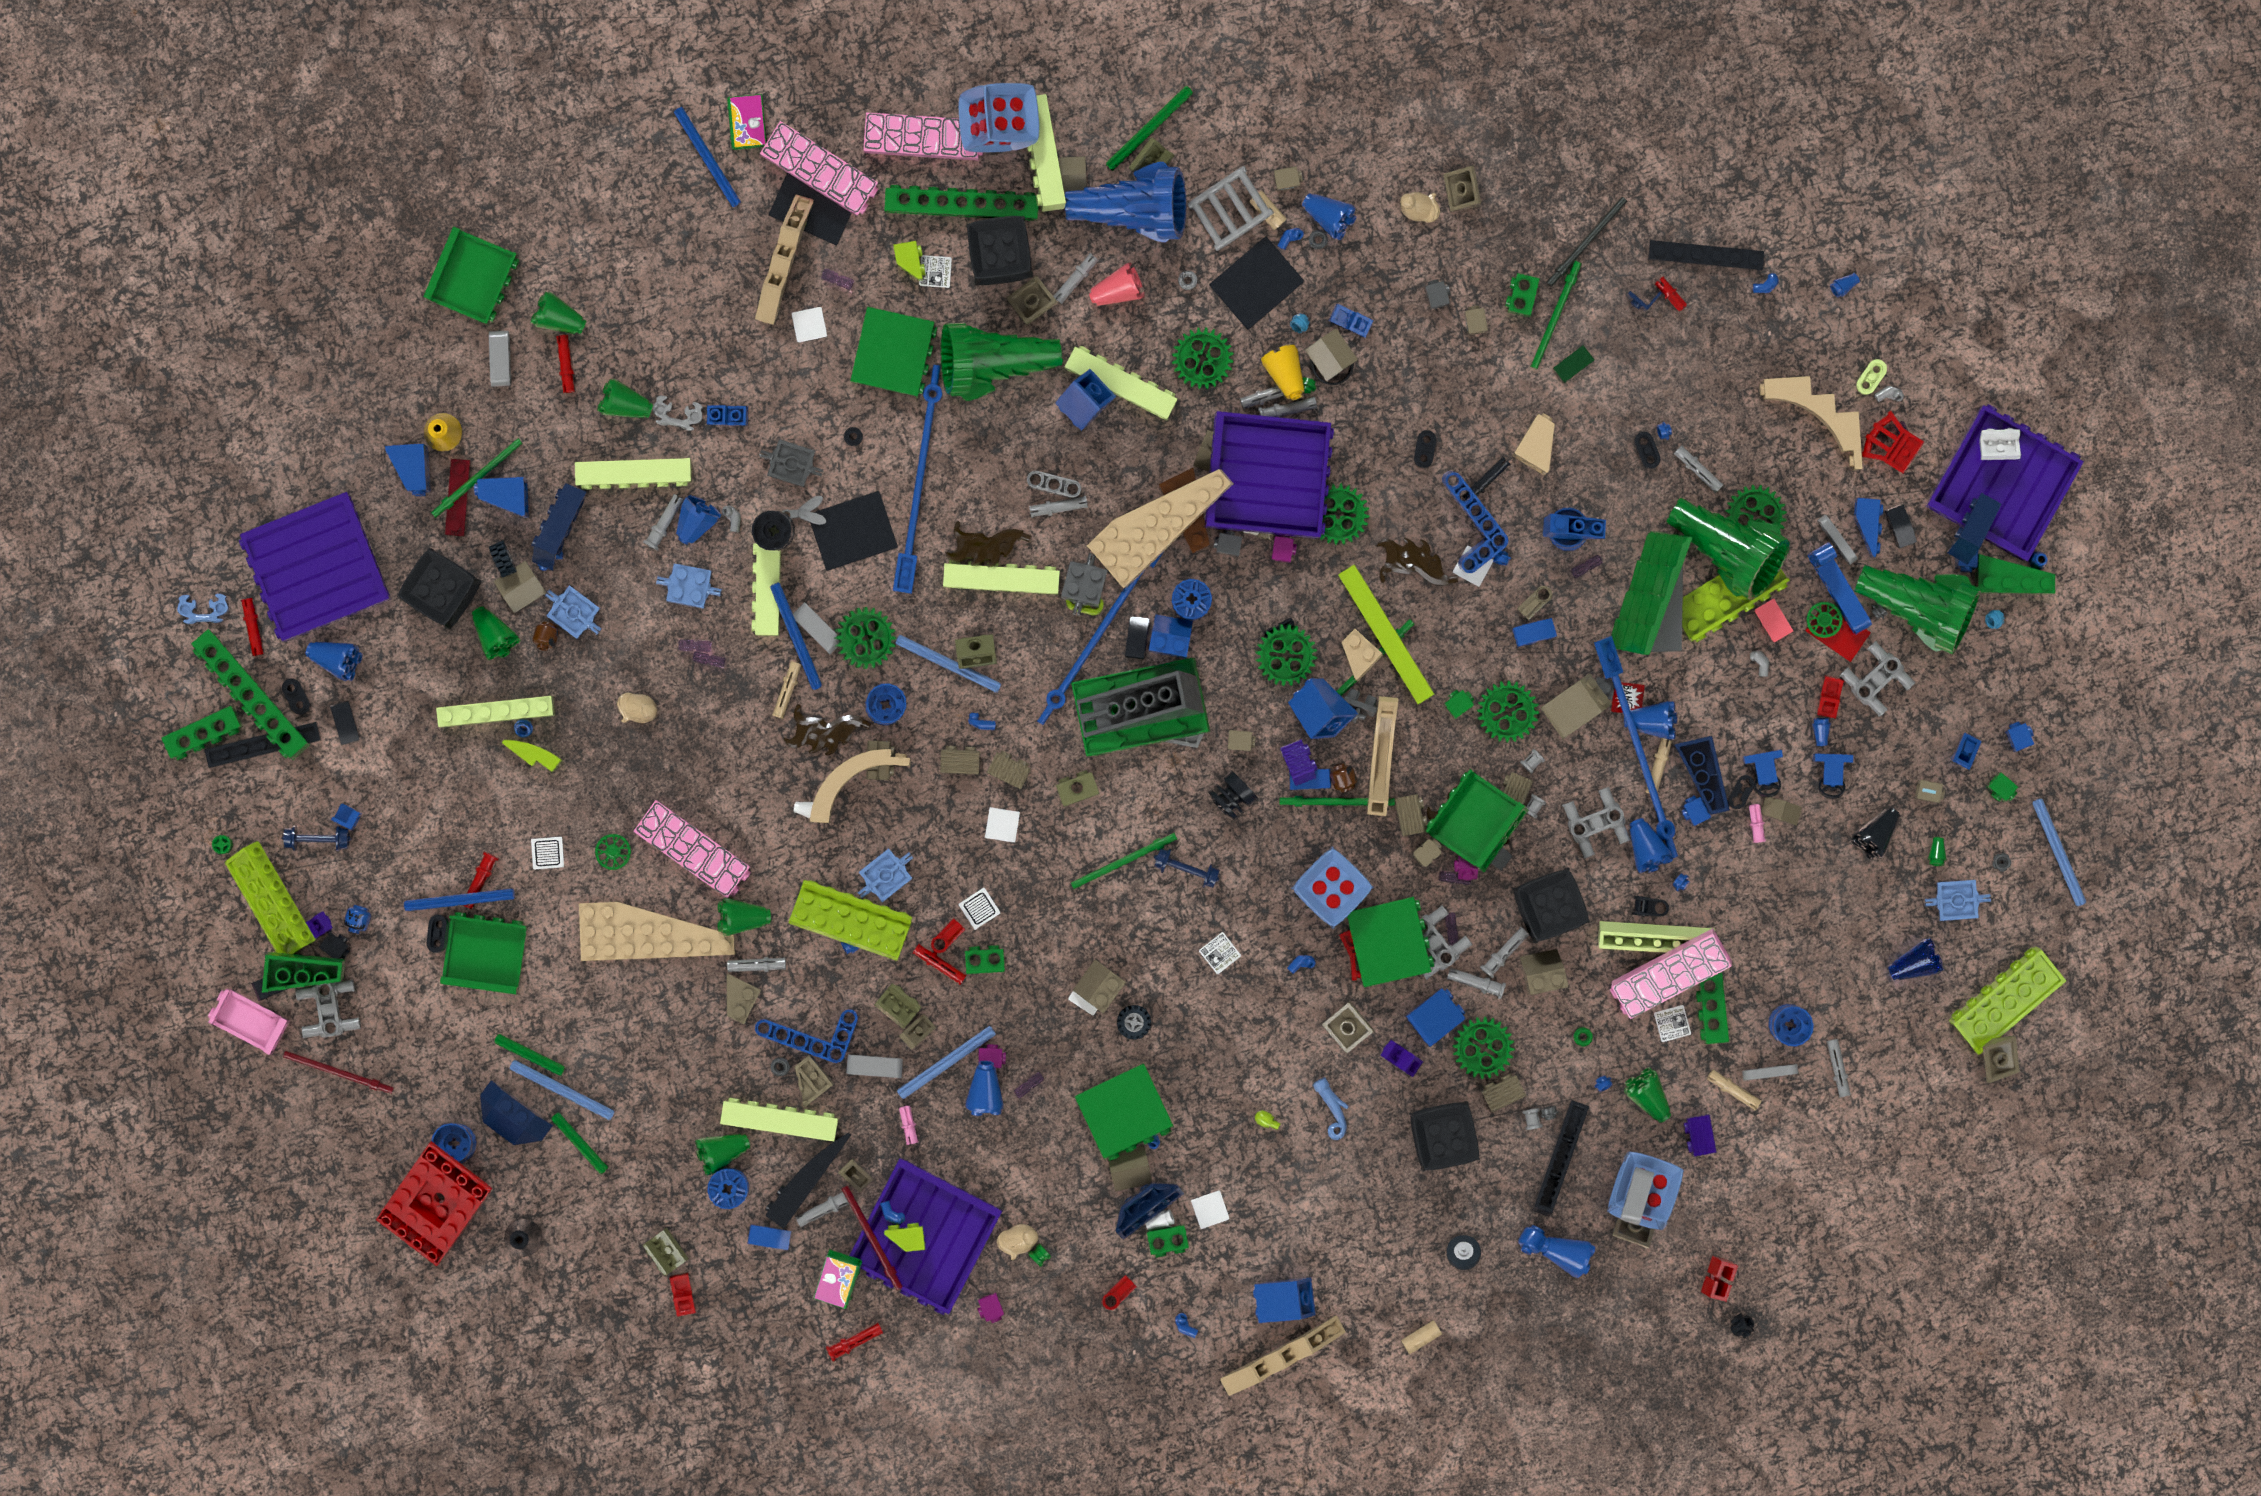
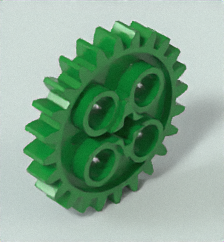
M1197 327V333L1194 334L1190 330L1189 337L1183 334L1184 341L1177 340L1180 347L1174 346V349L1178 351V353L1172 354V357L1177 358L1172 364L1178 365L1174 372L1180 371L1181 373L1178 378L1185 377L1184 384L1190 381L1191 388L1198 384V390L1201 389L1202 385H1205V388L1208 389L1210 383L1213 387H1216L1215 381L1223 383L1221 377H1228L1225 371L1232 370L1228 366V364L1234 363L1233 360L1229 359L1234 353L1228 352L1232 346H1225L1228 339L1221 340L1222 333H1219L1217 336L1214 335L1215 329L1208 333L1207 327H1205L1204 332H1201L1200 328ZM1195 341L1203 344V348L1200 351H1195L1192 348V344ZM1210 343L1206 354L1208 361L1203 362L1199 374H1196L1195 372L1200 362L1198 356H1202L1206 344ZM1211 349H1219L1221 355L1218 358L1211 357ZM1193 359L1196 362V366L1192 369L1185 366L1186 360ZM1211 366L1214 372L1212 375L1206 376L1203 373V368Z
M1340 483L1339 488L1332 484V489L1328 490V496L1324 497V504L1327 500L1335 502L1334 508L1327 509L1328 513L1336 514L1338 510H1341L1342 514H1355L1356 517L1340 516V519H1337L1336 515H1323L1322 523L1326 519H1332L1334 524L1330 528L1325 527L1324 535H1321L1320 538L1321 541L1328 538L1327 544L1334 540L1335 546L1338 545L1339 541H1342V544L1345 545L1347 539L1353 543V536L1359 539L1358 532H1365L1362 526H1368L1364 519L1370 518L1369 515L1365 514V512L1369 511V507H1363L1367 500H1360L1363 494L1356 495V488L1351 492L1350 485L1343 489V485ZM1347 501L1354 503L1352 510L1344 509V504ZM1350 520L1353 526L1350 529H1344L1342 523Z
M1751 485L1750 490L1745 486L1743 487L1744 493L1738 490L1736 491L1738 497L1731 496V499L1734 501L1733 503L1727 502V505L1731 508L1724 512L1729 514L1726 518L1730 521L1734 519L1738 522L1739 516L1743 515L1747 517L1748 521L1765 522L1760 518L1753 520V515L1740 511V508H1744L1751 513L1757 511L1758 516L1770 520L1771 524L1777 525L1780 529L1785 528L1781 525V522L1787 521V519L1782 518V515L1786 514L1787 511L1781 510L1785 504H1779L1781 497H1774L1776 491L1770 494L1769 487L1763 491L1762 485H1759L1757 490H1755L1754 485ZM1748 498L1755 500L1754 508L1747 507L1746 500ZM1765 506L1772 507L1773 514L1771 516L1764 514Z
M863 607L862 611L860 608H855V613L852 610L848 611L850 617L843 615L842 617L845 622H838L841 629H835L839 633V636L834 637V639L839 640L835 647H841L838 654H845L842 659L843 661L850 659L848 665H853L856 662V668H860L862 665L863 669H867L868 664L870 668H875V663L878 666L882 665L881 659L887 661L886 654H893L889 648L896 646L891 643V640L896 639V637L891 636L895 629L889 628L892 622L886 623L888 616L881 617L882 611H878L875 614V608H871L869 612L867 607ZM870 621H872L875 624V630L873 632L870 631L868 628V624ZM852 626L857 629L856 636H853L850 632ZM868 636V639L863 641L862 637ZM875 640H878L880 643L878 650L873 647ZM857 645H860L862 647V653L860 655H858L855 651Z
M1280 624L1279 630L1273 626L1272 633L1266 630L1267 637H1260L1263 643L1256 644L1261 649L1255 651L1256 654L1260 655L1255 661L1261 662L1257 668H1264L1261 674L1263 676L1269 674L1267 680L1270 681L1274 678V684L1276 685L1280 680L1282 686H1285L1286 681L1292 686L1293 680L1299 684L1300 677L1306 680L1305 673H1312L1309 667H1315L1316 665L1312 663V660L1317 659L1316 656L1312 655L1317 649L1311 648L1315 642H1308L1311 636L1309 634L1303 636L1305 630L1302 629L1298 632V626H1295L1292 630L1290 624H1287L1286 629ZM1275 640L1282 641V647L1278 650L1273 648ZM1299 641L1301 643L1300 650L1293 651L1292 644ZM1287 650V652L1290 654H1300L1303 655V657L1296 658L1288 656L1285 660L1283 656H1271L1269 655V653L1276 652L1284 654ZM1279 659L1280 666L1273 669L1271 667L1272 660ZM1297 660L1299 668L1291 670L1290 663Z
M1508 680L1507 685L1504 686L1503 682L1500 681L1499 688L1493 684V691L1487 688L1486 692L1488 695H1481L1484 702H1478L1482 709H1478L1477 712L1482 713V716L1477 719L1484 721L1480 727L1486 726L1487 729L1484 733L1486 734L1491 731V738L1497 735L1498 742L1503 737L1506 743L1509 742V738L1516 742V736L1524 739L1522 733L1529 735L1528 728H1535L1531 723L1538 721L1534 717V715L1539 714V711L1534 710L1538 704H1533L1532 702L1536 697H1529L1531 690L1525 692V685L1518 688V682L1511 686V682ZM1513 693L1516 695L1517 701L1515 704L1508 703V694ZM1496 702L1500 705L1498 713L1491 712V703ZM1519 703H1523L1522 707L1511 712V717L1505 715L1496 721L1493 720V717L1505 711L1504 707L1510 709ZM1522 710L1526 713L1524 721L1517 720V711ZM1505 719L1509 722L1507 730H1502L1499 727L1500 720Z
M1476 1017V1023L1468 1020L1470 1026L1467 1027L1462 1024L1464 1031L1457 1030L1460 1037L1453 1038L1458 1041V1044L1452 1045V1047L1457 1048L1453 1055L1459 1056L1455 1062H1462L1460 1069L1466 1067V1074L1473 1071L1474 1078L1478 1073L1481 1079L1484 1078V1074H1487L1490 1079L1492 1072L1498 1076V1069L1505 1071L1503 1065L1510 1066L1507 1058H1513L1509 1051L1515 1050L1510 1047V1044L1514 1043V1041L1508 1040L1512 1034H1505L1507 1027L1500 1028V1021L1495 1025L1494 1018L1490 1022H1487L1486 1017L1483 1018L1482 1022H1480L1478 1017ZM1479 1029H1483L1486 1032V1036L1482 1040H1478L1475 1036L1476 1031ZM1471 1037L1483 1045L1487 1043L1486 1047L1496 1053L1498 1058L1493 1057L1486 1051L1481 1053V1048L1470 1042L1469 1038ZM1498 1039L1501 1041L1502 1047L1500 1050L1492 1048L1494 1040ZM1468 1045L1475 1047V1054L1472 1056H1467L1465 1053V1048ZM1484 1056L1491 1058V1064L1487 1067L1481 1063V1059Z

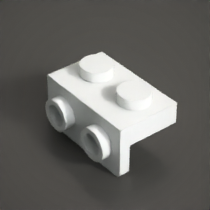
M2012 428L2005 430H1982L1979 439L1981 460L2020 459V430Z

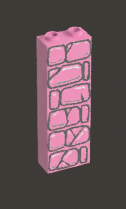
M866 113L864 153L979 161V156H983V152L964 150L961 140L960 123L957 118Z
M781 121L759 154L856 216L859 213L863 215L868 207L866 201L869 196L873 198L879 189L876 187L878 182Z
M655 800L633 831L726 898L734 897L740 889L738 884L741 880L745 882L751 874L749 871L751 867L657 800Z
M1712 928L1613 980L1610 991L1615 999H1619L1623 1014H1628L1629 1018L1632 1019L1731 967L1732 960Z

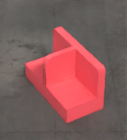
M1774 598L1754 610L1762 623V628H1765L1772 642H1776L1793 632Z

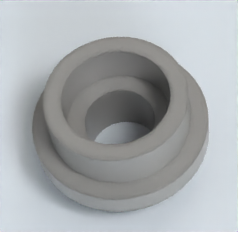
M1184 271L1179 275L1178 283L1181 288L1191 290L1197 284V276L1192 271ZM1186 277L1191 278V283L1186 284L1184 279Z

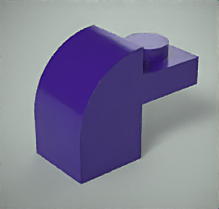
M324 911L306 922L315 940L327 934L333 928L330 918L325 915Z
M1392 1040L1385 1045L1380 1055L1411 1077H1414L1424 1062Z

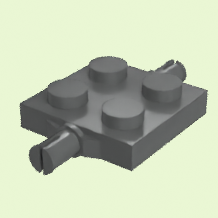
M781 439L778 440L776 449L772 453L761 449L760 453L762 454L759 455L761 458L770 460L767 476L803 488L810 473L821 477L824 470L813 466L815 450Z
M1092 553L1088 554L1086 563L1081 564L1070 561L1061 599L1069 600L1075 604L1072 613L1075 616L1076 613L1077 616L1081 615L1082 606L1099 607L1108 570L1094 566L1096 556L1092 555Z

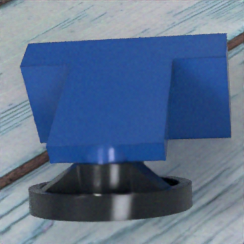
M1782 750L1742 757L1743 764L1755 763L1757 779L1754 782V789L1762 797L1776 796L1781 790V781L1776 774L1774 759L1783 757ZM1757 783L1762 785L1759 789L1756 787ZM1777 789L1770 794L1762 793L1763 790Z
M1813 754V761L1824 762V774L1818 786L1821 795L1829 799H1837L1843 796L1846 788L1843 781L1844 763H1853L1854 755ZM1822 782H1823V785H1826L1823 789H1821V783H1822ZM1825 791H1830V792L1838 791V792H1840V794H1838V795H1829V794H1826Z

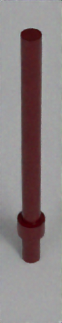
M286 1050L284 1052L283 1058L368 1086L369 1089L376 1092L379 1090L391 1095L393 1094L394 1087L380 1083V1080L374 1078L371 1080Z
M849 1186L841 1188L882 1263L886 1277L890 1278L896 1290L902 1288L903 1286L896 1275L895 1267L891 1266Z

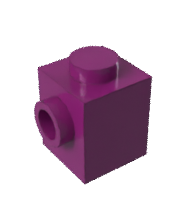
M1285 535L1275 536L1271 560L1290 563L1291 556L1296 554L1297 544L1293 543L1294 539Z
M1458 855L1457 860H1454V872H1458V879H1477L1478 868Z
M987 1044V1048H979V1062L984 1060L992 1061L996 1068H1002V1064H1006V1052H1002V1048H998L997 1044Z
M997 1292L978 1299L980 1307L977 1309L981 1319L985 1318L986 1322L991 1320V1323L1002 1320L1001 1316L1005 1313Z

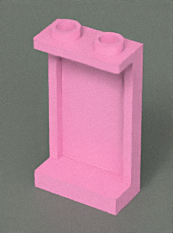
M229 988L225 991L222 990L217 998V1001H219L217 1007H213L208 1015V1018H210L208 1023L263 1050L266 1054L272 1055L290 1020Z

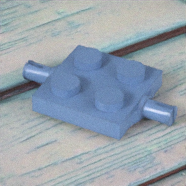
M675 563L669 578L658 576L656 584L667 586V602L704 609L709 594L720 597V592H722L720 588L711 587L712 571Z
M570 585L559 596L551 590L548 591L549 594L546 593L545 597L554 602L552 609L547 614L548 618L576 639L588 628L596 635L599 634L597 630L601 631L602 628L593 621L601 608Z
M888 848L859 871L865 880L866 886L857 893L859 895L862 894L861 898L863 899L872 892L884 902L913 879L907 872L905 864L914 858L908 852L899 859Z
M1976 880L1937 882L1936 898H1925V902H1932L1925 903V907L1937 906L1939 921L1979 918L1978 907L1980 902H1991V899H1983L1991 897V895H1979L1976 889Z

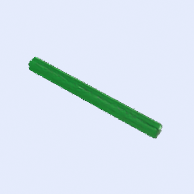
M1185 86L1106 162V166L1113 171L1193 94V91L1188 86Z

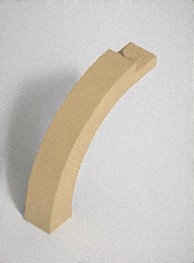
M1379 696L1367 808V814L1387 815L1398 698Z
M880 749L861 753L843 762L826 778L818 790L812 805L810 822L830 823L831 811L838 793L858 773L882 765L911 766V758H907V754H895V757H892V749Z

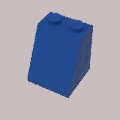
M1089 369L1070 384L1055 404L1082 431L1116 398V395Z
M425 444L385 446V450L406 490L415 495V497L426 496V493H430L428 446Z
M524 477L477 479V484H474V493L478 499L523 518H529L527 479Z
M1155 614L1149 652L1186 659L1193 621Z
M1323 678L1307 680L1304 683L1305 686L1295 692L1293 698L1288 702L1310 739L1336 737L1358 715L1356 710Z
M1440 988L1405 1015L1428 1047L1434 1045L1465 1020L1463 1016L1465 1011L1459 1004L1456 1006L1452 1002L1454 997L1448 989L1444 991L1443 988Z
M1311 1277L1263 1282L1254 1285L1253 1295L1257 1304L1255 1313L1259 1323L1302 1320L1316 1315Z

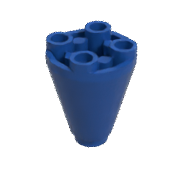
M1309 193L1302 203V206L1332 238L1339 241L1345 236L1347 227L1349 225L1352 226L1357 218L1354 215L1356 209L1352 204L1318 194Z
M310 642L306 649V657H309L311 661L343 681H352L354 679L357 664L362 661L363 654L359 652L358 646L351 643Z
M1666 701L1630 710L1638 732L1664 739L1676 738V729L1673 728L1678 720L1677 712H1675V701ZM1624 717V727L1628 728Z
M1644 818L1630 823L1635 865L1639 873L1647 870L1649 873L1659 869V865L1668 864L1674 860L1671 851L1649 823L1645 822Z
M980 1061L976 1067L967 1095L966 1108L974 1116H981L983 1113L1000 1115L1004 1104L996 1067L992 1061Z
M1543 1237L1538 1250L1572 1277L1579 1278L1582 1274L1586 1275L1589 1272V1260L1595 1252V1246L1588 1241Z

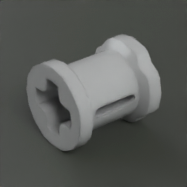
M1535 749L1531 751L1532 753L1524 761H1520V764L1530 774H1533V770L1541 762L1545 761Z
M1531 794L1532 798L1526 806L1529 810L1527 814L1536 819L1538 812L1543 805H1546V802Z
M1539 1108L1522 1111L1526 1118V1130L1543 1127L1539 1120Z

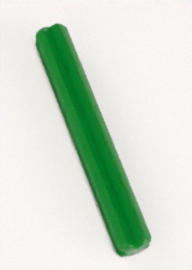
M498 1034L494 1040L495 1044L559 1076L565 1071V1066L501 1034Z
M556 1113L551 1118L554 1124L599 1174H603L608 1169V1166L560 1113Z

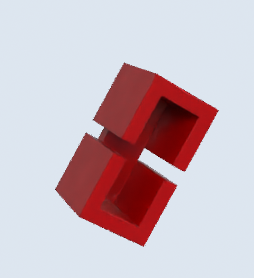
M1712 1256L1707 1271L1710 1273V1276L1705 1277L1701 1292L1710 1298L1727 1302L1732 1285L1721 1280V1278L1724 1277L1733 1282L1739 1265L1730 1260Z

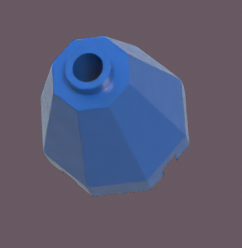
M688 495L681 506L676 532L679 536L678 539L684 544H693L719 521L722 514L713 505L710 504L709 507L705 505L706 501L702 498Z

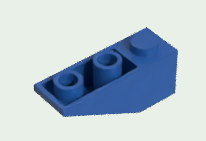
M1856 498L1854 520L1870 557L1875 558L1876 554L1880 553V543L1877 540L1878 535H1881L1882 523H1879V516L1883 515V504H1880V499Z
M1552 513L1544 518L1543 537L1558 539H1605L1606 520Z

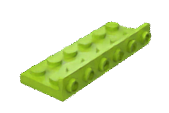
M1780 569L1772 583L1760 596L1754 600H1748L1742 595L1737 597L1733 595L1726 587L1720 575L1683 597L1682 629L1690 642L1696 640L1698 643L1707 637L1705 633L1712 630L1714 633L1723 627L1721 623L1728 620L1730 623L1738 618L1739 615L1737 613L1740 611L1748 612L1756 607L1754 605L1756 601L1761 600V602H1764L1772 597L1770 593L1774 590L1780 592L1788 587L1786 583L1790 579Z
M259 841L244 847L224 862L277 953L295 954L315 941L313 934Z
M803 880L800 893L789 919V924L896 961H898L912 922V917L905 912H897L887 906L873 904L870 900L856 898L850 893H841L832 887L818 885L817 882L812 880Z
M2036 946L2029 948L2024 953L2025 956L2011 963L2010 968L2005 973L1998 974L1992 984L1984 986L1979 995L1970 998L1966 1002V1006L1961 1010H1956L1951 1015L1949 1022L1954 1025L1976 1054L1980 1055L1986 1043L1991 1039L2000 1038L2066 982V979L2040 948Z

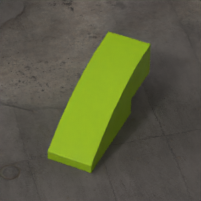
M515 740L502 741L506 747L533 767L537 762H540L551 772H554L563 761L553 753L529 743Z

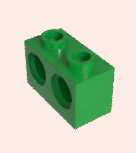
M1517 273L1516 278L1512 277L1509 287L1513 289L1512 294L1507 296L1505 307H1508V313L1530 318L1540 278ZM1526 281L1529 284V289L1521 290L1519 282ZM1517 299L1522 300L1525 304L1524 308L1517 309L1514 301Z
M999 945L988 946V950H980V946L969 947V951H965L966 974L1005 972L1004 949H1000ZM993 953L1000 956V961L996 965L991 964L989 961V956ZM974 954L979 955L981 958V962L977 966L970 963V957Z
M1184 1224L1147 1231L1151 1255H1155V1258L1167 1256L1166 1252L1174 1251V1254L1186 1252L1185 1249L1189 1248ZM1179 1234L1183 1237V1242L1180 1245H1175L1172 1242L1174 1235ZM1156 1238H1161L1164 1241V1246L1160 1249L1153 1246V1241Z

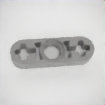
M1827 515L1819 518L1817 522L1844 560L1851 565L1858 559L1853 550Z
M1797 1064L1742 1071L1743 1081L1799 1073Z

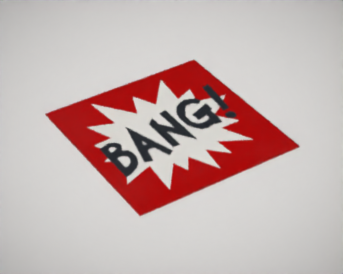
M1621 682L1630 710L1642 708L1645 685ZM1614 689L1611 712L1623 713L1616 690Z

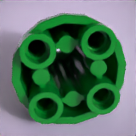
M545 291L544 295H541L537 306H540L537 312H534L530 323L535 327L572 334H581L586 325V320L550 291Z
M612 378L609 379L608 383H605L602 391L605 396L599 402L598 412L606 416L649 418L653 403H650L648 399L617 379Z
M485 606L478 607L472 612V620L483 653L488 660L498 656L500 658L506 657L510 654L509 650L520 643L521 640L518 635L489 609H486Z
M723 898L722 901H718L717 908L718 913H721V920H718L717 928L718 932H721L723 936H731L764 927L771 922L770 909L730 898Z
M1648 1067L1641 1072V1075L1636 1078L1631 1077L1624 1083L1626 1085L1624 1093L1654 1120H1657L1658 1123H1662L1671 1117L1670 1107L1663 1086L1655 1070Z
M746 1134L703 1137L695 1140L698 1149L696 1155L698 1160L704 1163L703 1169L706 1176L716 1173L750 1149V1143Z

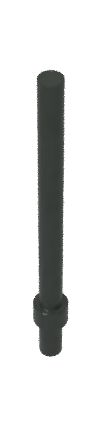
M1624 197L1618 200L1570 256L1555 268L1554 274L1546 281L1549 286L1552 287L1561 276H1565L1568 272L1567 269L1628 202Z

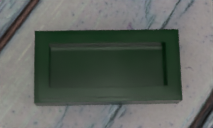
M1582 345L1552 369L1562 382L1566 383L1595 361V359L1585 346Z

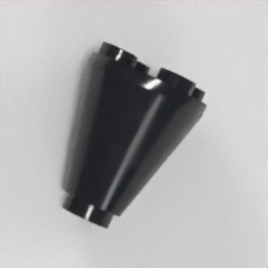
M1888 807V809L1883 810L1855 831L1850 842L1862 849L1864 856L1868 859H1882L1886 855L1899 824L1900 813L1894 808Z
M524 1218L517 1219L509 1224L504 1235L505 1245L508 1250L520 1257L530 1256L538 1251L543 1238L542 1230L537 1223ZM517 1236H521L523 1238L522 1243H517Z

